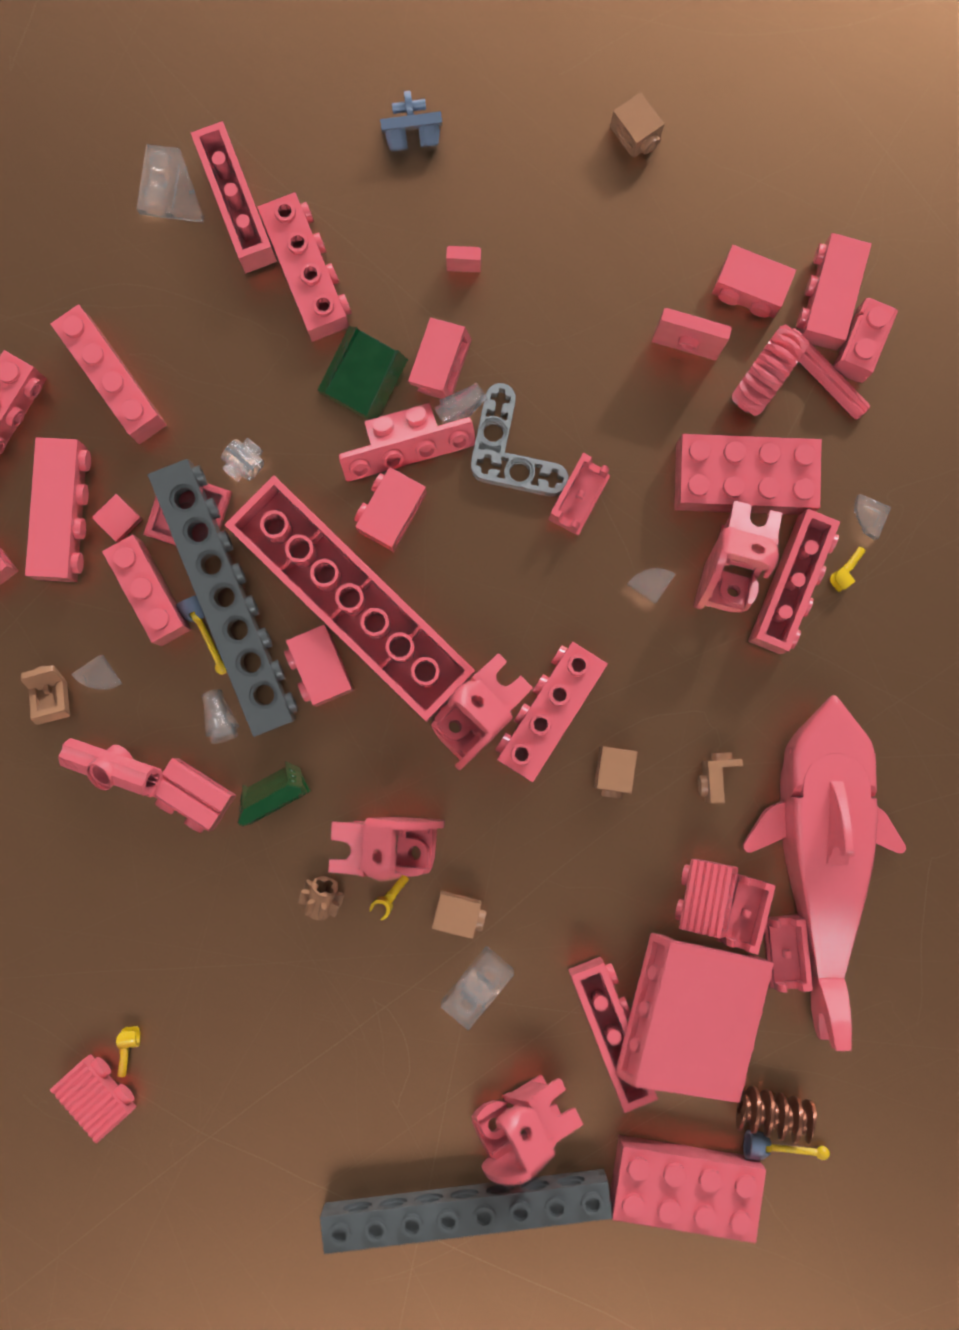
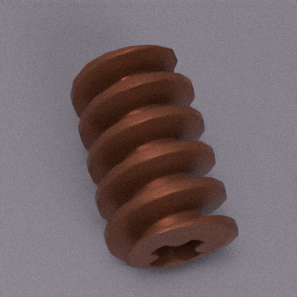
M750 1086L746 1091H742L736 1112V1128L738 1131H742L745 1123L749 1122L751 1134H756L759 1126L763 1125L765 1137L769 1138L775 1128L777 1129L780 1141H784L787 1133L791 1132L793 1144H798L801 1136L805 1135L806 1143L810 1145L817 1120L816 1106L812 1100L805 1099L801 1102L796 1096H791L787 1100L786 1095L778 1092L773 1096L772 1092L767 1089L759 1093L758 1088Z

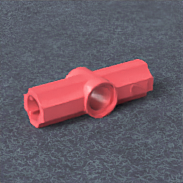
M70 738L62 744V750L58 756L60 766L87 775L95 787L105 791L115 785L151 798L158 792L160 782L163 779L160 768L134 760L131 754L120 745H112L105 750Z

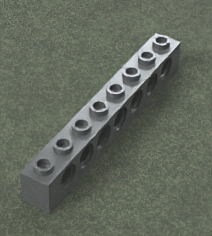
M185 459L147 474L253 737L296 720L294 713L299 711L293 694L291 692L285 693L281 683L282 680L286 679L280 662L278 660L273 661L268 648L273 647L266 628L260 629L255 616L260 614L253 596H246L242 586L243 583L247 582L241 565L239 563L234 564L229 551L234 550L227 531L221 532L216 519L221 517L214 499H207L203 486L208 485L201 466H194L190 460ZM186 491H192L195 495L194 504L188 509H182L179 504L180 496ZM200 523H204L208 527V536L205 540L196 542L192 537L193 528ZM216 555L221 560V569L218 573L210 575L205 569V563L209 557ZM230 588L234 592L235 599L231 606L224 608L218 601V595L222 589ZM237 620L244 621L248 627V633L242 640L235 639L231 634L232 624ZM250 652L256 653L261 659V666L256 672H250L244 666V658ZM261 685H268L274 691V699L270 704H263L257 698V690Z
M604 1169L532 1177L523 1183L514 1185L490 1182L327 1202L324 1204L320 1222L324 1254L607 1220L612 1219V1211Z

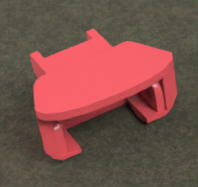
M734 500L731 514L726 524L721 526L718 540L704 565L694 600V608L702 610L704 606H709L728 612H745L749 610L759 592L758 577L764 570L763 577L768 578L779 560L777 546L779 543L778 534L782 513L770 510L766 524L762 527H757L750 520L751 505ZM732 564L751 569V578L723 571L724 565L729 566ZM734 589L738 596H731L727 590Z
M499 653L476 673L469 682L462 684L455 690L448 704L438 711L431 723L437 737L460 760L455 765L459 771L512 720L513 716L510 711L533 689L522 676L508 686L498 683L496 675L507 662ZM449 723H457L460 728L459 732L453 733L449 729Z
M379 817L367 818L366 821L332 822L331 840L348 843L351 848V854L347 859H329L328 872L362 877L368 876L378 881L397 879L401 875L412 877L430 873L435 859L437 829L445 828V820ZM396 835H398L397 856H396V852H395V848H396ZM414 847L420 849L421 855L418 859L412 856V849Z
M538 1075L513 1092L502 1095L504 1101L492 1100L483 1103L472 1114L475 1131L488 1155V1158L482 1164L483 1172L488 1179L504 1185H514L531 1179L555 1156L553 1147L556 1146V1142L583 1125L575 1108H571L561 1114L557 1104L551 1105V1102L557 1096L566 1091L561 1078L546 1084L543 1076ZM511 1103L514 1107L508 1109L506 1104ZM492 1118H496L497 1128L490 1131L488 1123ZM524 1127L526 1132L520 1134L521 1129Z

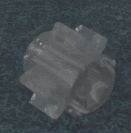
M249 438L243 444L235 439L225 448L221 455V460L226 463L222 469L237 482L240 481L242 476L250 481L260 472L264 465V460L259 457L263 451Z

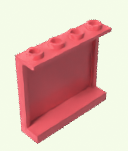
M651 933L615 1075L638 1088L740 1103L774 963L749 953L746 956L676 941L664 935Z

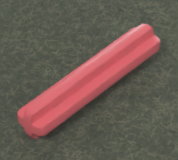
M809 342L808 348L799 362L854 419L860 418L869 410L870 404Z

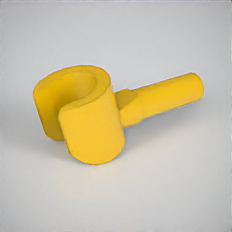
M858 547L848 562L830 576L829 580L838 592L848 588L855 582V579L849 572L854 569L866 552L864 548Z
M401 875L390 891L384 896H378L372 902L369 911L371 912L376 904H383L387 910L380 920H385L393 909L392 902L409 878Z
M138 1026L124 1027L116 1038L117 1048L120 1049L118 1077L126 1076L130 1053L129 1048L139 1047L141 1035Z

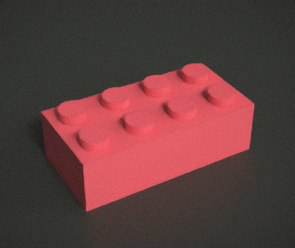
M682 434L676 443L674 510L731 512L735 500L750 504L751 513L768 514L770 510L780 512L782 515H800L807 509L817 511L820 508L822 439Z
M619 1135L610 1189L612 1220L756 1243L766 1169L760 1160H747L741 1154Z

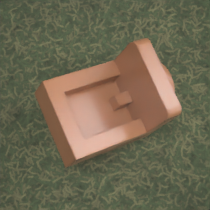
M54 665L40 666L31 671L21 673V681L29 690L30 717L35 725L70 717L67 681Z
M732 752L712 753V760L702 761L703 775L698 776L699 795L704 796L706 803H725L722 767L743 766L742 759H733Z

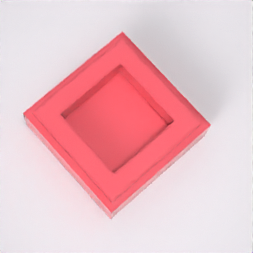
M466 246L447 247V271L481 272V248Z
M117 494L92 517L117 543L122 541L143 520Z

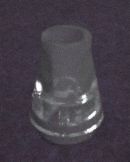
M475 382L470 387L440 399V404L435 407V410L442 422L446 424L470 417L488 398L481 387Z
M212 690L204 693L202 700L204 705L205 735L210 737L213 744L223 743L238 736L237 728L239 724L228 706L222 690Z

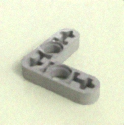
M497 383L492 385L485 395L471 459L473 476L483 483L555 497L560 495L568 482V473L562 465L505 452L516 395L514 390L507 384ZM499 393H504L505 400L510 401V403L502 405L501 417H507L506 421L494 416L496 402L491 400V398H497ZM491 424L498 425L503 431L502 438L496 442L488 441L483 434L484 429ZM485 458H490L491 465L501 467V460L508 461L504 470V479L498 478L500 470L489 469L488 474L481 473V467L477 466V463H483ZM522 464L528 468L529 477L525 481L517 482L511 478L510 469L514 465ZM535 467L541 468L539 476L549 477L551 472L558 473L557 479L562 480V483H556L555 488L548 487L547 480L538 478V486L532 485Z

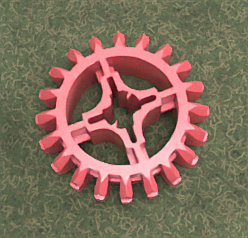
M786 324L778 328L732 393V401L739 405L740 409L754 416L761 414L807 350L809 340L802 336L803 333L795 328L792 329Z

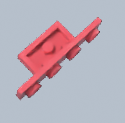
M427 403L364 421L371 445L341 453L338 457L345 479L350 482L385 472L389 467L396 469L475 446L476 438L470 417L437 426L431 405Z

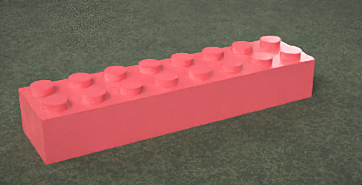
M274 475L226 522L225 526L426 722L449 701L459 686L466 683L475 674V670Z

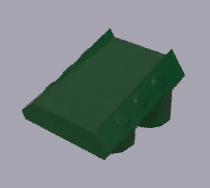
M349 326L317 391L367 420L378 418L387 407V401L393 389L401 383L404 377L403 369L408 359L399 350L387 346L362 332L357 327Z
M285 761L284 768L249 787L243 785L238 824L242 827L251 825L311 792L301 773V768Z

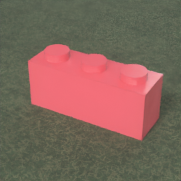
M831 233L825 244L820 243L818 245L813 264L818 265L815 276H810L805 290V296L809 297L807 308L802 307L796 324V328L801 329L802 336L808 339L811 344L837 351L846 341L872 243Z
M131 535L102 551L152 643L163 646L192 630L187 620L181 616L174 596L141 539Z

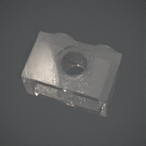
M486 946L443 997L441 1008L469 1030L514 976L513 968Z

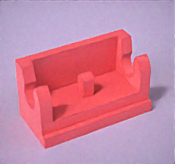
M430 318L408 379L409 384L418 387L417 391L450 402L472 340L467 329L461 325Z
M585 453L579 459L548 519L577 536L581 532L611 476L608 474L609 468L606 465H602V467L592 463V457Z
M737 874L727 936L717 938V941L722 942L726 946L738 947L758 955L776 885Z
M797 914L768 917L764 931L766 960L774 963L769 988H774L778 992L786 993L787 989H798L802 992L813 991L806 919Z

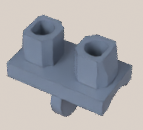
M404 91L405 102L392 103L393 114L406 112L407 116L380 119L382 134H386L390 151L408 149L406 131L419 129L421 147L437 146L439 144V126H442L441 111L414 115L413 111L426 110L425 99L412 100L411 91Z

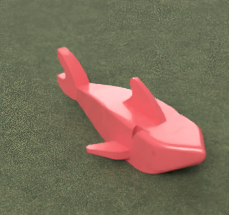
M834 695L830 696L788 742L780 774V802L769 806L762 812L744 841L743 849L746 852H754L782 840L797 914L806 919L813 991H810L811 1012L816 1035L820 1040H830L831 1047L836 1051H851V1010L848 989L844 978L865 904L873 869L875 847L877 844L895 853L903 854L906 850V845L888 815L881 808L877 807V798H873L877 793L876 757L871 740L840 699Z

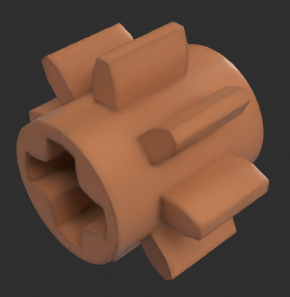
M323 876L315 878L313 882L307 879L298 899L299 904L305 905L304 914L320 921L326 919L329 915L336 917L344 898V893L337 892L338 882Z

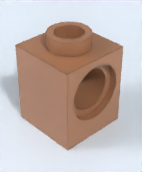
M639 92L613 110L610 128L632 158H634L641 152H644V154L651 152L659 145L664 123L644 95Z
M604 746L599 747L594 788L602 789L601 796L622 799L623 792L632 794L637 751Z
M441 890L432 929L473 939L475 930L482 932L487 911L480 910L481 900Z

